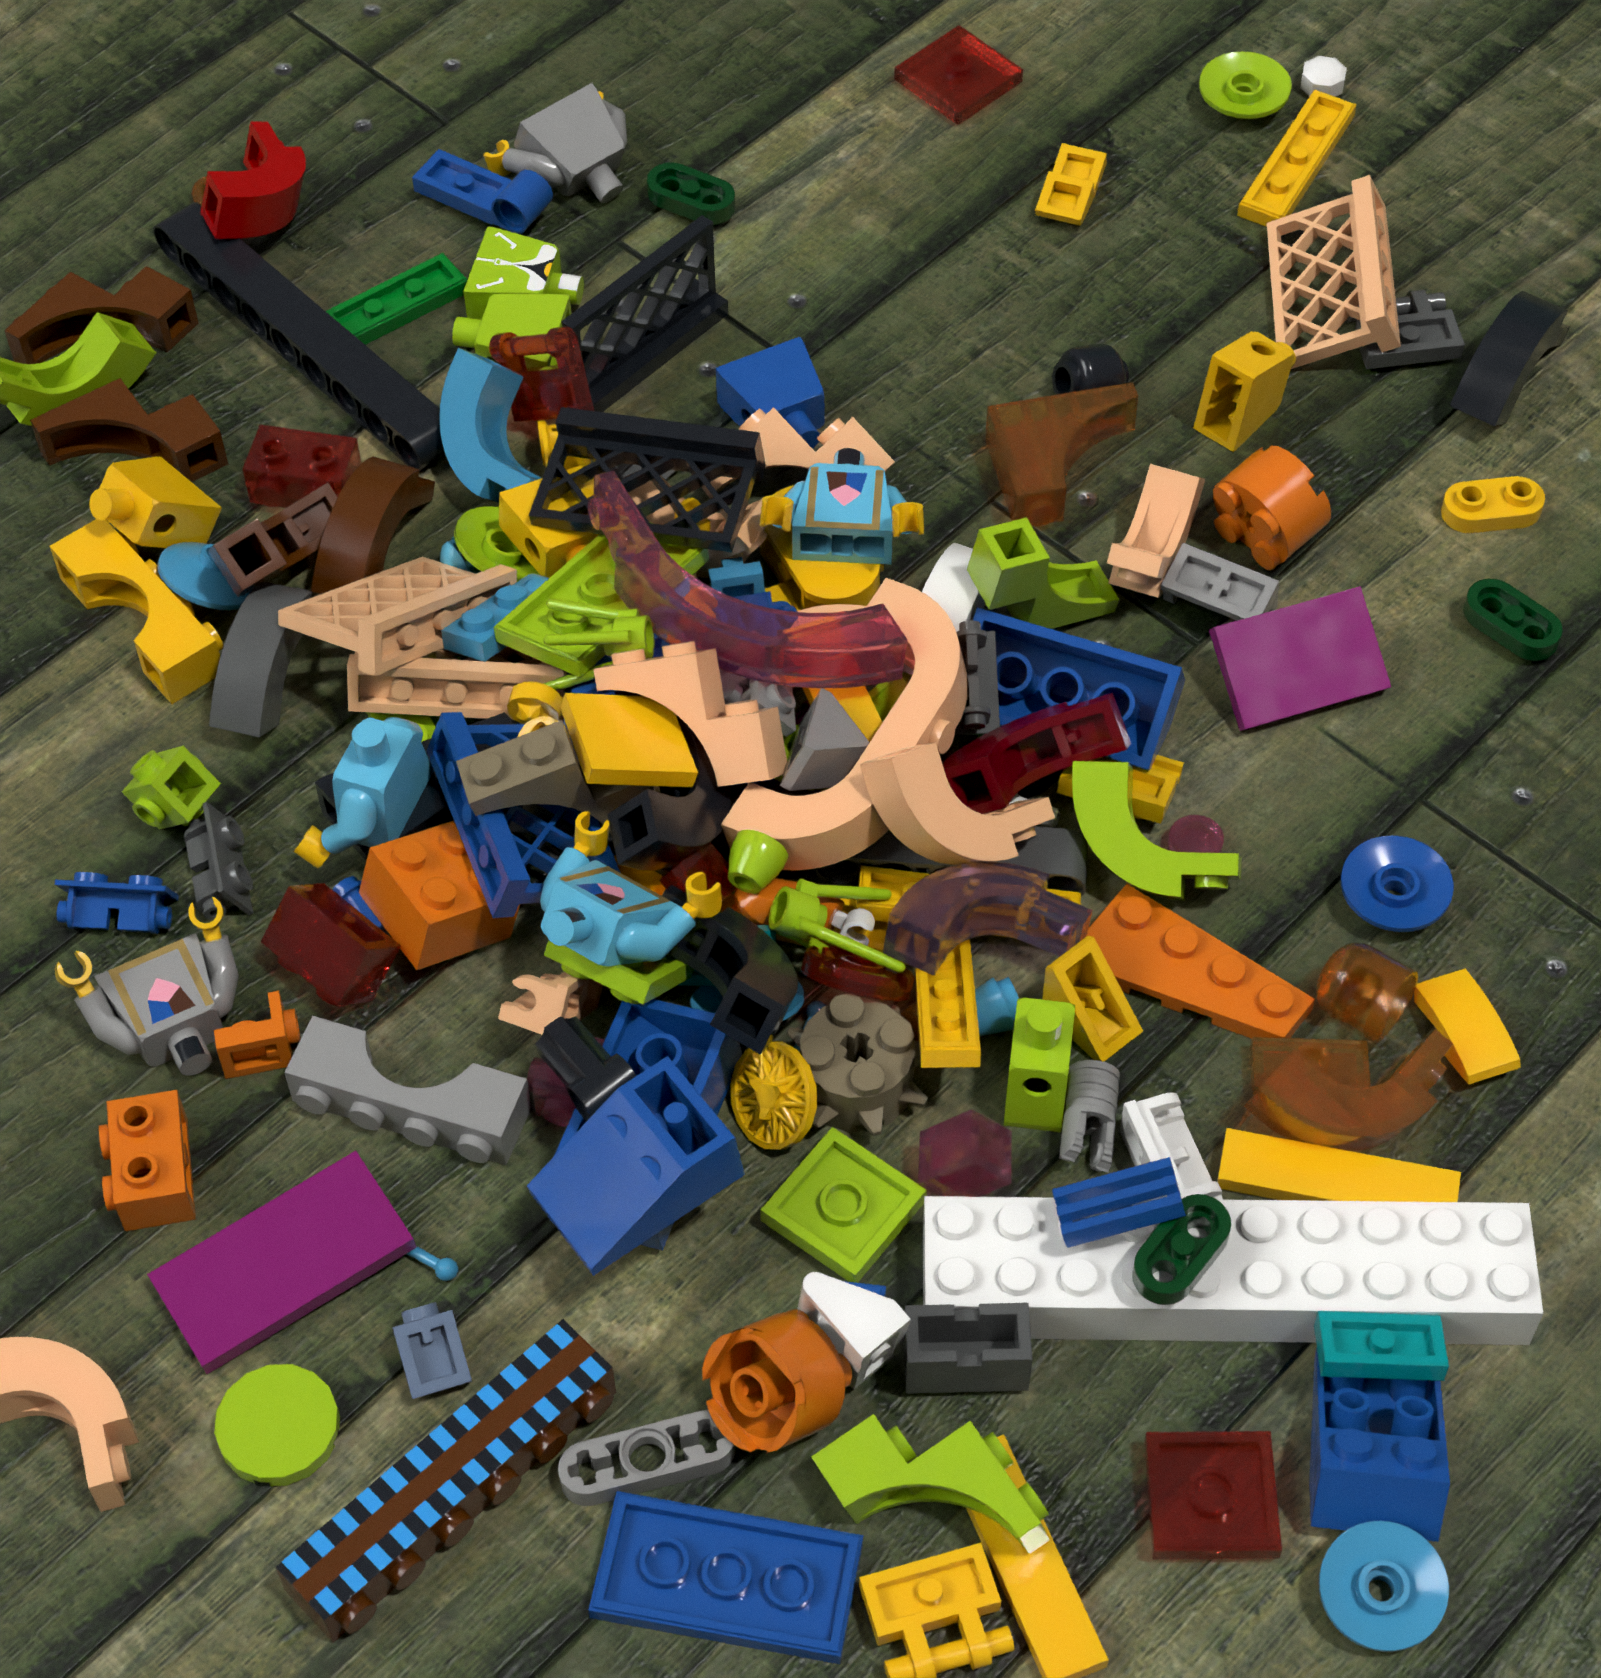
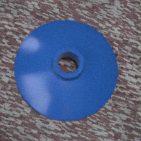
M1381 836L1363 842L1349 854L1341 873L1342 893L1350 908L1367 923L1388 931L1411 932L1432 925L1445 914L1453 896V878L1444 859L1428 845L1408 837ZM1387 891H1396L1401 895H1393Z

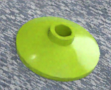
M1243 51L1226 53L1214 58L1203 68L1199 79L1200 93L1208 105L1222 114L1242 119L1261 118L1277 112L1287 103L1292 87L1291 78L1280 63L1259 53Z
M484 506L473 508L459 518L454 530L455 542L464 558L480 571H485L502 564L517 569V582L528 574L540 575L500 528L499 507Z

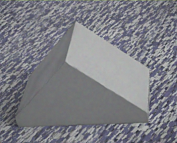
M823 688L818 692L796 730L780 784L781 787L789 791L833 787L850 773L870 743L833 694Z

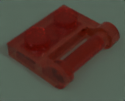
M555 327L546 334L516 336L512 332L493 335L489 343L491 357L496 362H499L500 365L524 377L511 405L514 422L557 419L561 407L594 411L578 339L572 328ZM550 354L556 358L558 365L527 368L524 356Z

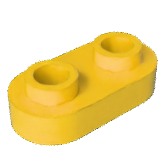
M1520 476L1458 482L1447 489L1441 508V516L1450 528L1462 533L1526 528L1539 520L1545 503V493L1535 481Z

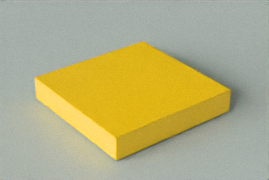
M564 694L560 709L587 784L693 787L698 771L676 714L673 711L645 696Z

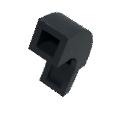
M1525 291L1516 294L1499 313L1481 341L1463 375L1450 406L1493 426L1507 423L1520 392L1538 360L1550 347L1562 345L1570 326L1562 323L1568 310Z
M679 716L676 717L698 771L693 787L659 786L660 793L646 789L607 814L618 865L643 871L661 870L716 838L723 830L721 823L729 813L731 806V785L717 786L712 764L703 745Z
M674 885L669 886L662 894L663 897L681 907L687 902L686 892ZM729 906L723 912H719L710 918L695 917V927L668 954L705 976L722 995L723 999L710 1025L761 1055L772 1042L796 995L798 978L793 964L781 947L769 935Z

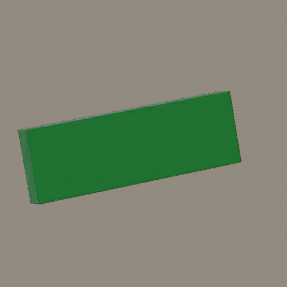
M441 253L326 312L363 344L367 345L463 296L467 278L444 253Z

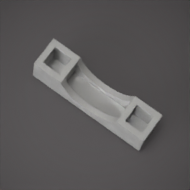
M313 1015L284 1072L292 1101L308 1112L325 1114L327 1111L347 1117L354 1124L367 1130L383 1128L403 1134L406 1139L417 1145L430 1147L434 1144L456 1150L464 1158L477 1163H485L490 1160L507 1165L532 1108L526 1078L472 1063L454 1079L437 1086L413 1088L396 1084L383 1077L374 1068L366 1031Z

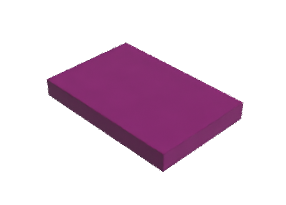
M1361 586L1216 626L1209 630L1239 731L1391 688Z

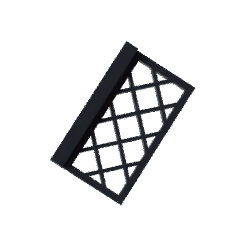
M703 215L561 321L567 374L556 382L559 397L576 409L604 412L729 314L728 300L716 293L712 221ZM695 244L688 260L685 261L684 259L686 258L691 246ZM662 269L653 287H650L656 273ZM679 269H682L672 290L668 291ZM627 295L619 312L615 313L620 301ZM646 295V296H648V297L646 298V300H645V302H644V304H643V306H642V308H641V310H640V312H639V314H638V316H637V318H636V317H634V315H635V313H636L638 307L640 306V304H641V302H642L644 296ZM610 322L613 323L603 343L599 344L608 324ZM591 323L585 337L581 340L580 330Z
M561 407L555 422L558 437L529 513L531 525L724 552L733 551L755 481H761L766 467L760 432ZM567 456L586 458L593 461V463L570 475L563 467ZM621 463L640 465L642 468L621 481H618L610 470ZM669 470L690 472L692 475L670 488L660 477V475ZM602 474L611 486L586 498L578 486ZM720 476L740 479L738 485L720 495L710 483ZM652 481L660 493L636 505L628 492ZM701 487L710 500L687 512L678 499ZM568 491H571L579 502L564 511L548 509L553 499ZM617 498H620L628 508L627 511L614 518L600 517L596 512L598 508ZM668 504L679 516L664 525L652 524L646 518V516ZM718 511L727 520L723 533L703 531L696 524Z

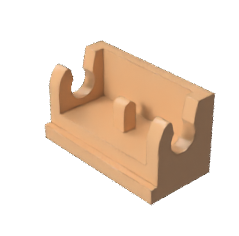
M566 972L560 975L545 973L540 978L533 975H521L515 978L512 983L519 989H527L528 991L513 1002L505 1001L501 1004L498 1019L542 1035L544 1027L561 1016L563 1018H573L576 1016L581 1021L598 1008L603 984L592 979L576 978Z

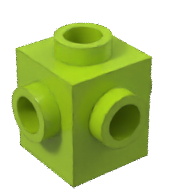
M183 745L156 753L154 750L146 753L130 770V774L134 778L124 788L122 793L133 803L132 809L143 822L160 830L180 824L184 827L188 826L192 820L197 819L204 812L203 803L209 799L221 783Z

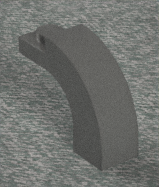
M262 581L248 594L233 620L221 653L212 695L210 727L261 737L279 725L287 669L298 642L305 634L279 626L278 610L310 599L312 592L301 588Z

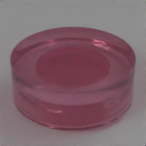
M1202 815L1184 816L1178 819L1170 828L1167 850L1175 852L1222 853L1224 835L1220 826L1208 817Z

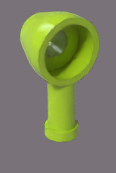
M755 830L739 831L730 850L729 867L721 877L724 889L731 894H735L736 888L751 894L759 893L784 868L788 860L786 849L777 840L762 832Z

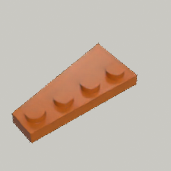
M1129 884L1122 888L1074 944L1075 946L1087 936H1093L1123 992L1129 994L1130 990L1133 989L1161 999V1006L1182 1013L1184 1009H1189L1211 1017L1213 1025L1279 1049L1284 1047L1313 1009L1315 1001L1313 997Z

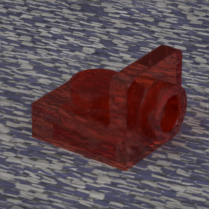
M711 842L680 859L659 880L666 889L674 885L686 892L685 883L687 878L696 872H704L706 874L707 890L711 889L717 882L720 883L722 901L736 889L728 880L729 864Z

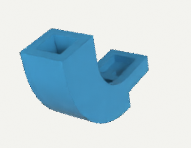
M458 348L446 376L441 396L439 418L443 448L455 475L470 491L479 497L499 502L500 492L542 478L527 470L516 461L507 440L509 411L524 377L491 359Z

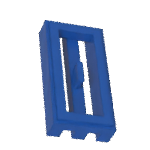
M1170 1157L1052 1189L1057 1205L1056 1210L1061 1224L1062 1236L1067 1248L1186 1216ZM1109 1211L1108 1213H1104V1214H1100V1215H1097V1216L1089 1217V1216H1092V1215H1096V1214H1099V1213H1103V1212Z

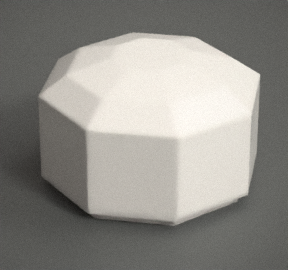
M1325 56L1312 58L1304 63L1300 88L1308 96L1314 90L1334 97L1341 95L1347 68L1336 58Z

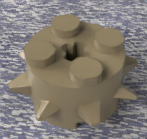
M846 993L835 996L829 1005L822 1007L807 1021L804 1030L792 1027L788 1030L787 1035L800 1047V1054L810 1065L816 1083L817 1110L813 1120L815 1127L820 1128L826 1124L843 1131L857 1132V1126H864L872 1136L882 1133L883 1120L884 1126L892 1123L906 1109L908 1102L923 1105L926 1103L928 1097L914 1084V1068L921 1064L919 1041L914 1040L911 1023L899 1014L900 1008L893 1005L889 1007L887 1004L867 998H860L853 993Z

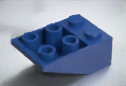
M667 1056L617 1088L532 1179L527 1188L594 1276L744 1176L745 1173L735 1137Z
M1316 1348L1314 1357L1309 1477L1311 1527L1346 1531L1353 1526L1365 1522L1389 1521L1409 1527L1422 1535L1427 1541L1438 1542L1450 1487L1441 1381L1320 1376Z

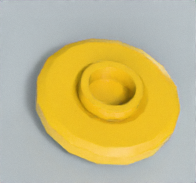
M772 1041L761 1055L750 1048L746 1049L735 1065L730 1083L731 1106L737 1124L747 1138L761 1148L787 1149L802 1141L812 1127L817 1110V1088L810 1065L797 1049L783 1041Z

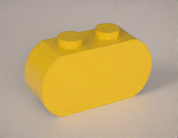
M793 486L783 488L773 495L784 496ZM772 524L767 525L764 529L767 537L760 545V553L779 583L785 582L801 610L833 604L867 606L879 589L880 572L884 571V564L793 560L792 525L789 532L783 531L782 528L775 527Z

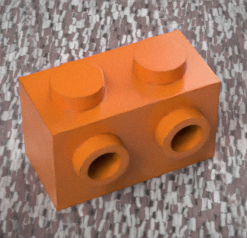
M172 1090L107 1101L108 1124L99 1125V1141L104 1160L111 1159L112 1175L102 1177L103 1196L107 1211H117L125 1231L196 1220L188 1121L178 1091Z

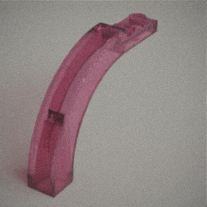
M615 471L594 475V496L588 501V513L593 527L596 530H602L608 540L610 553L615 562L614 589L629 609H639L640 616H650L653 632L667 643L676 644L695 641L696 651L716 648L719 669L745 678L784 686L819 689L851 688L902 679L908 639L883 603L850 611L805 613L766 608L728 596L690 575L665 552Z

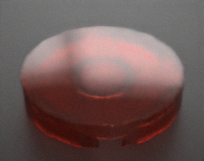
M815 945L810 946L805 951L800 971L806 977L820 984L872 999L885 1001L909 1000L915 976L906 967L903 972L895 974L886 970L884 966L875 964L837 946L823 947L821 955L818 953L819 948Z

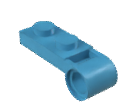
M534 573L528 574L515 584L500 588L495 595L474 609L464 612L462 617L441 630L444 649L483 662L507 647L496 642L493 627L549 578Z

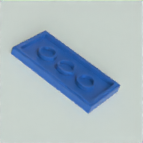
M617 1491L589 1605V1616L597 1620L841 1664L863 1548V1535Z

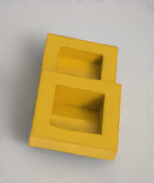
M1062 143L1053 171H1048L1035 209V215L1081 226L1102 179L1107 164V153Z
M1466 969L1414 984L1415 1004L1440 1032L1441 1052L1468 1085L1521 1068V1059L1504 1024L1485 993Z

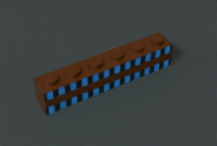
M562 1319L279 1563L275 1568L284 1590L333 1643L345 1632L351 1634L361 1629L373 1617L377 1604L395 1588L402 1590L411 1585L423 1572L426 1560L443 1545L451 1547L462 1540L472 1528L474 1518L491 1503L498 1505L507 1500L520 1485L521 1477L537 1462L543 1464L552 1460L564 1448L568 1435L585 1420L588 1423L593 1422L607 1411L613 1402L614 1394H616L613 1367Z

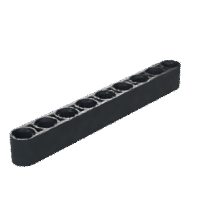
M192 202L154 225L153 234L159 247L174 264L407 466L417 468L420 471L445 454L440 433V408L240 238L215 239L200 213L202 207L200 204Z

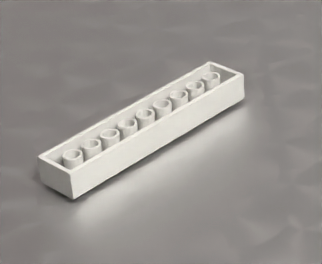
M924 1197L923 1305L954 1304L955 1310L979 1309V1304L1029 1303L1031 1339L1316 1342L1314 1323L1317 1312L1342 1311L1441 1315L1445 1344L1530 1345L1543 1316L1529 1203L1218 1200L1226 1207L1231 1217V1230L1226 1247L1187 1297L1174 1304L1160 1305L1142 1297L1136 1290L1132 1279L1135 1256L1160 1223L1067 1248L1062 1236L1054 1198ZM1109 1211L1103 1212V1213H1099V1214H1096V1215H1092V1216H1089V1217H1093V1216H1097V1215H1100V1214L1108 1213ZM1191 1228L1188 1230L1189 1234L1195 1238H1205L1208 1236L1207 1232L1201 1228ZM1158 1271L1153 1274L1154 1278L1160 1282H1170L1173 1280V1277L1165 1271Z

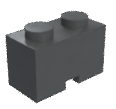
M1029 1303L979 1304V1309L955 1310L954 1304L905 1305V1313L911 1319L904 1338L906 1393L1029 1390L1033 1360Z

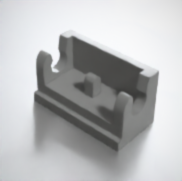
M1183 543L1161 584V590L1163 591V599L1174 604L1177 601V597H1180L1238 621L1276 610L1279 580Z

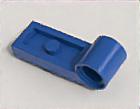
M440 149L412 177L415 192L513 233H523L553 200V192L548 182L532 170H522L513 180H510Z

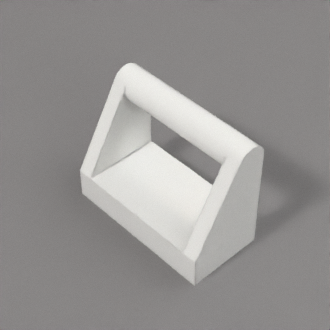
M811 1272L803 1280L797 1309L803 1311L810 1320L822 1328L833 1342L837 1352L844 1355L849 1361L852 1369L850 1386L853 1389L857 1388L900 1352L911 1319L895 1300L819 1272Z

